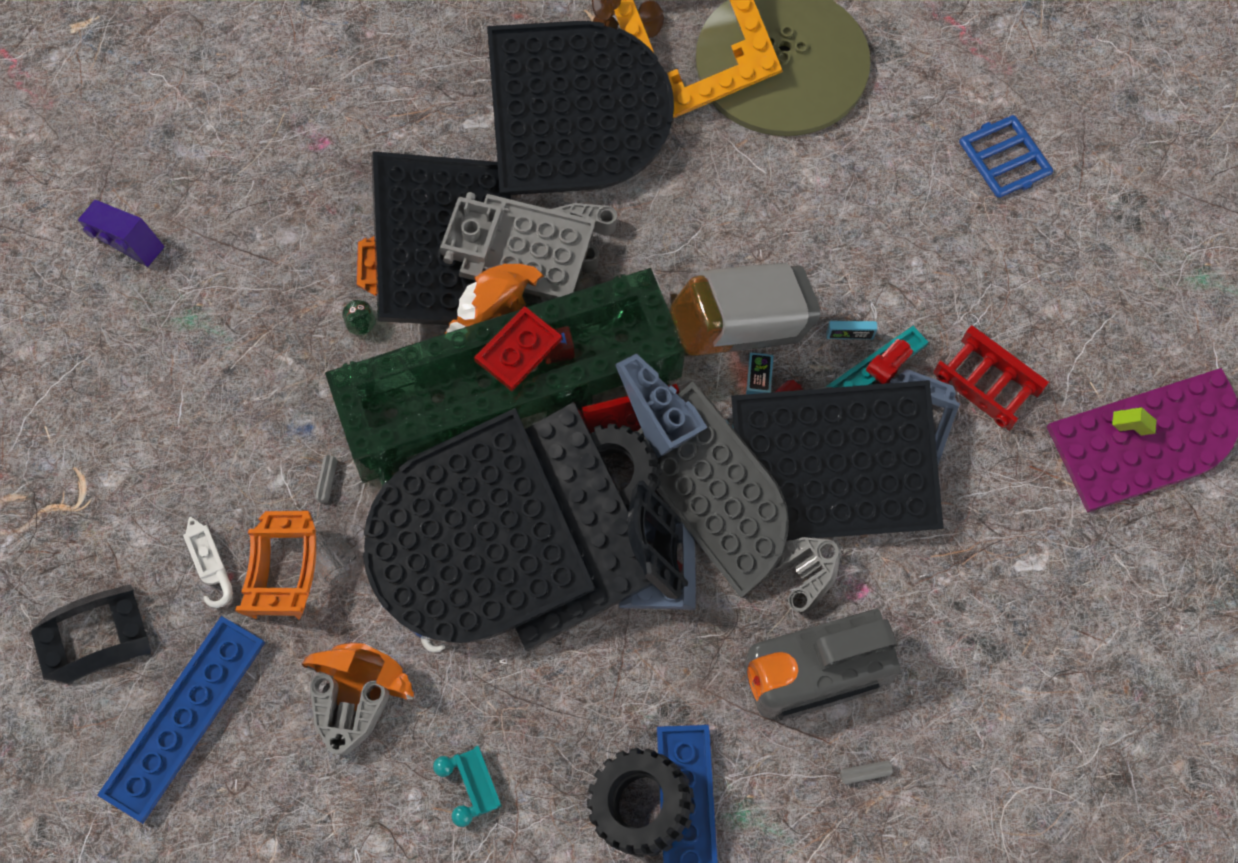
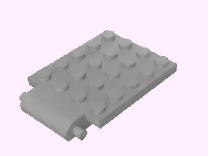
M471 192L467 193L466 198L458 197L439 249L440 253L444 256L443 261L445 263L452 264L453 260L463 262L459 276L475 280L474 278L487 269L502 264L533 266L544 277L537 281L535 287L528 283L523 292L571 304L596 226V220L490 194L486 195L484 203L475 201L476 195Z

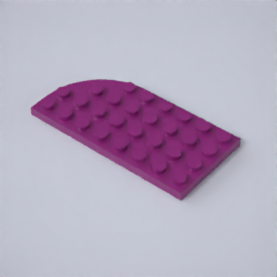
M1222 368L1051 422L1047 425V429L1088 513L1197 477L1216 467L1230 453L1237 440L1238 401ZM1141 407L1157 420L1155 434L1142 436L1135 430L1119 431L1112 425L1114 411Z

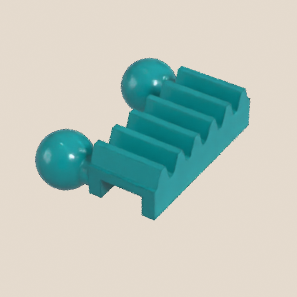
M479 745L468 752L460 755L456 754L451 758L440 756L433 763V770L439 777H447L453 772L455 767L458 766L473 806L460 805L453 810L451 818L458 827H466L471 823L473 817L481 816L502 807Z

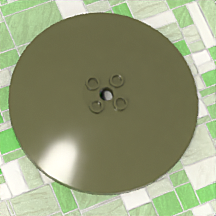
M729 0L721 4L710 15L700 32L695 60L699 81L738 65L731 45L743 41L745 38ZM754 0L783 72L711 103L727 118L740 126L759 133L775 136H798L817 132L845 117L860 100L870 72L868 43L855 19L833 0ZM786 46L790 51H781L779 48Z

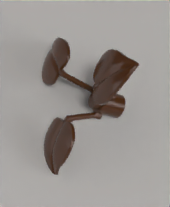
M592 0V8L595 14L593 22L604 23V26L617 29L619 23L613 16L615 15L614 10L620 6L621 0ZM647 0L640 5L638 13L648 38H653L662 29L664 15L657 2Z

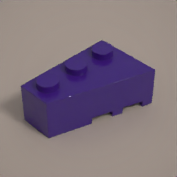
M94 200L78 219L84 227L82 230L89 237H96L146 267L151 265L165 247L142 218L98 200Z

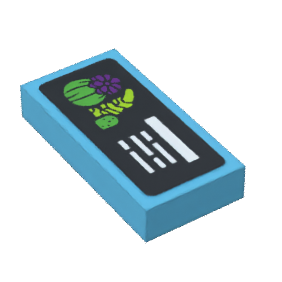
M829 321L826 331L827 339L874 340L877 332V322Z
M750 352L746 394L771 393L774 355Z

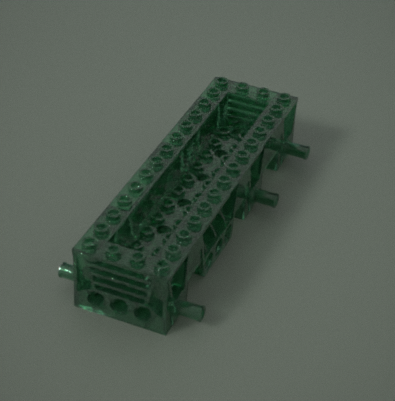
M648 268L629 275L621 274L620 278L616 276L613 280L539 304L532 303V306L530 304L526 305L525 307L560 335L564 333L566 343L560 342L537 365L536 371L530 372L513 391L509 390L475 362L474 357L520 310L362 361H350L349 365L345 363L340 368L325 372L346 440L362 483L379 478L381 486H383L385 482L388 483L393 477V473L398 472L399 467L407 462L406 457L423 452L514 408L518 411L521 419L544 412L545 417H548L573 402L577 405L579 411H582V407L593 405V395L623 385L616 364L635 354H638L649 364L666 385L669 386L671 385L670 381L681 378L686 349L652 269ZM618 334H625L629 339L625 342H618L615 337ZM578 348L583 351V354L580 357H573L570 351ZM483 378L491 380L490 386L485 388L480 387L478 382ZM438 393L445 396V399L440 403H435L431 400ZM389 409H396L398 414L394 418L385 417V412Z

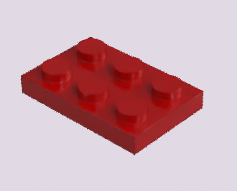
M524 306L474 359L475 362L509 390L513 391L561 342L562 335Z

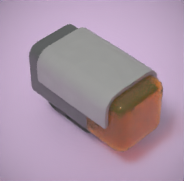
M774 263L700 271L696 276L687 281L672 302L670 314L685 352L691 356H701L797 344L819 320L820 306L802 266Z

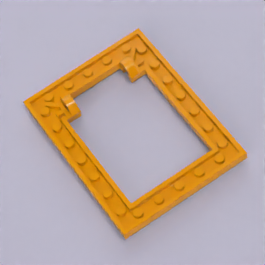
M621 0L620 6L614 10L620 28L640 39L653 51L634 0ZM729 0L745 40L731 45L738 65L684 87L678 69L667 73L674 97L673 118L783 72L754 0Z

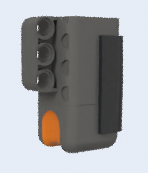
M876 608L756 643L748 650L744 662V671L759 713L765 718L778 717L781 721L876 693L880 686L893 683L900 673V664L895 651L898 644L889 620L883 619L880 610Z

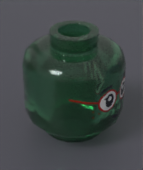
M350 301L342 311L345 326L354 335L367 334L376 324L374 312L366 301Z

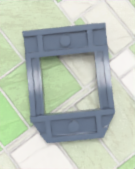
M907 369L901 372L895 379L891 378L889 383L930 380L932 404L944 408L935 432L937 463L939 464L960 403L956 401V392L952 385Z
M645 518L644 525L647 542L654 543L656 528ZM682 522L676 524L675 531L679 536L678 543H682L683 577L688 581V586L681 589V596L677 599L667 598L656 586L652 585L620 602L619 608L696 609L695 541Z

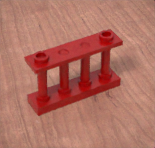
M971 325L961 340L965 346L948 365L940 360L933 374L936 375L939 381L952 385L958 393L992 417L997 425L1010 431L1018 420L1013 414L1030 394L1038 398L1049 381ZM971 352H976L984 360L966 380L956 372V369ZM991 366H995L1003 372V375L985 394L974 385ZM1010 380H1014L1023 389L1005 409L994 399Z

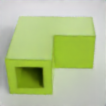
M1141 407L1114 411L1112 425L1119 431L1135 430L1142 436L1155 434L1157 420Z

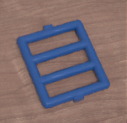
M1015 115L1006 117L993 124L990 122L985 123L979 130L961 137L959 140L960 145L997 198H1001L1018 189L1026 190L1031 187L1032 183L1053 173V168ZM1010 125L1018 134L978 153L971 144ZM1022 142L1029 150L1028 153L990 170L982 161ZM1034 159L1041 167V170L1003 187H1000L994 178Z

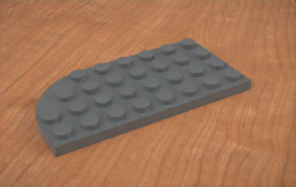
M692 381L678 396L685 402L689 401L696 408L708 428L658 458V464L661 467V475H659L661 484L660 488L656 490L667 505L681 518V522L737 594L744 598L771 574L781 559L788 537V510L783 493L773 476L697 383ZM640 428L637 432L640 433L645 440H647L642 431V428Z

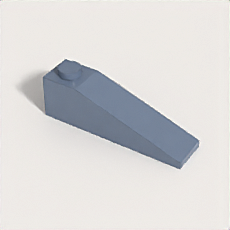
M638 354L616 364L645 438L658 458L708 428L696 408L689 401L685 402L676 394L677 390L673 386L666 385L659 378V374Z

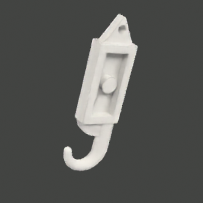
M189 517L186 534L183 537L199 577L208 585L220 583L223 591V596L218 601H212L208 596H204L203 599L210 607H223L229 603L233 595L232 585L209 527L207 525L203 526L192 517Z

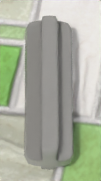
M326 455L323 458L315 494L317 502H329L338 462L334 456Z
M887 760L841 770V779L843 784H850L890 776L893 773L891 762Z

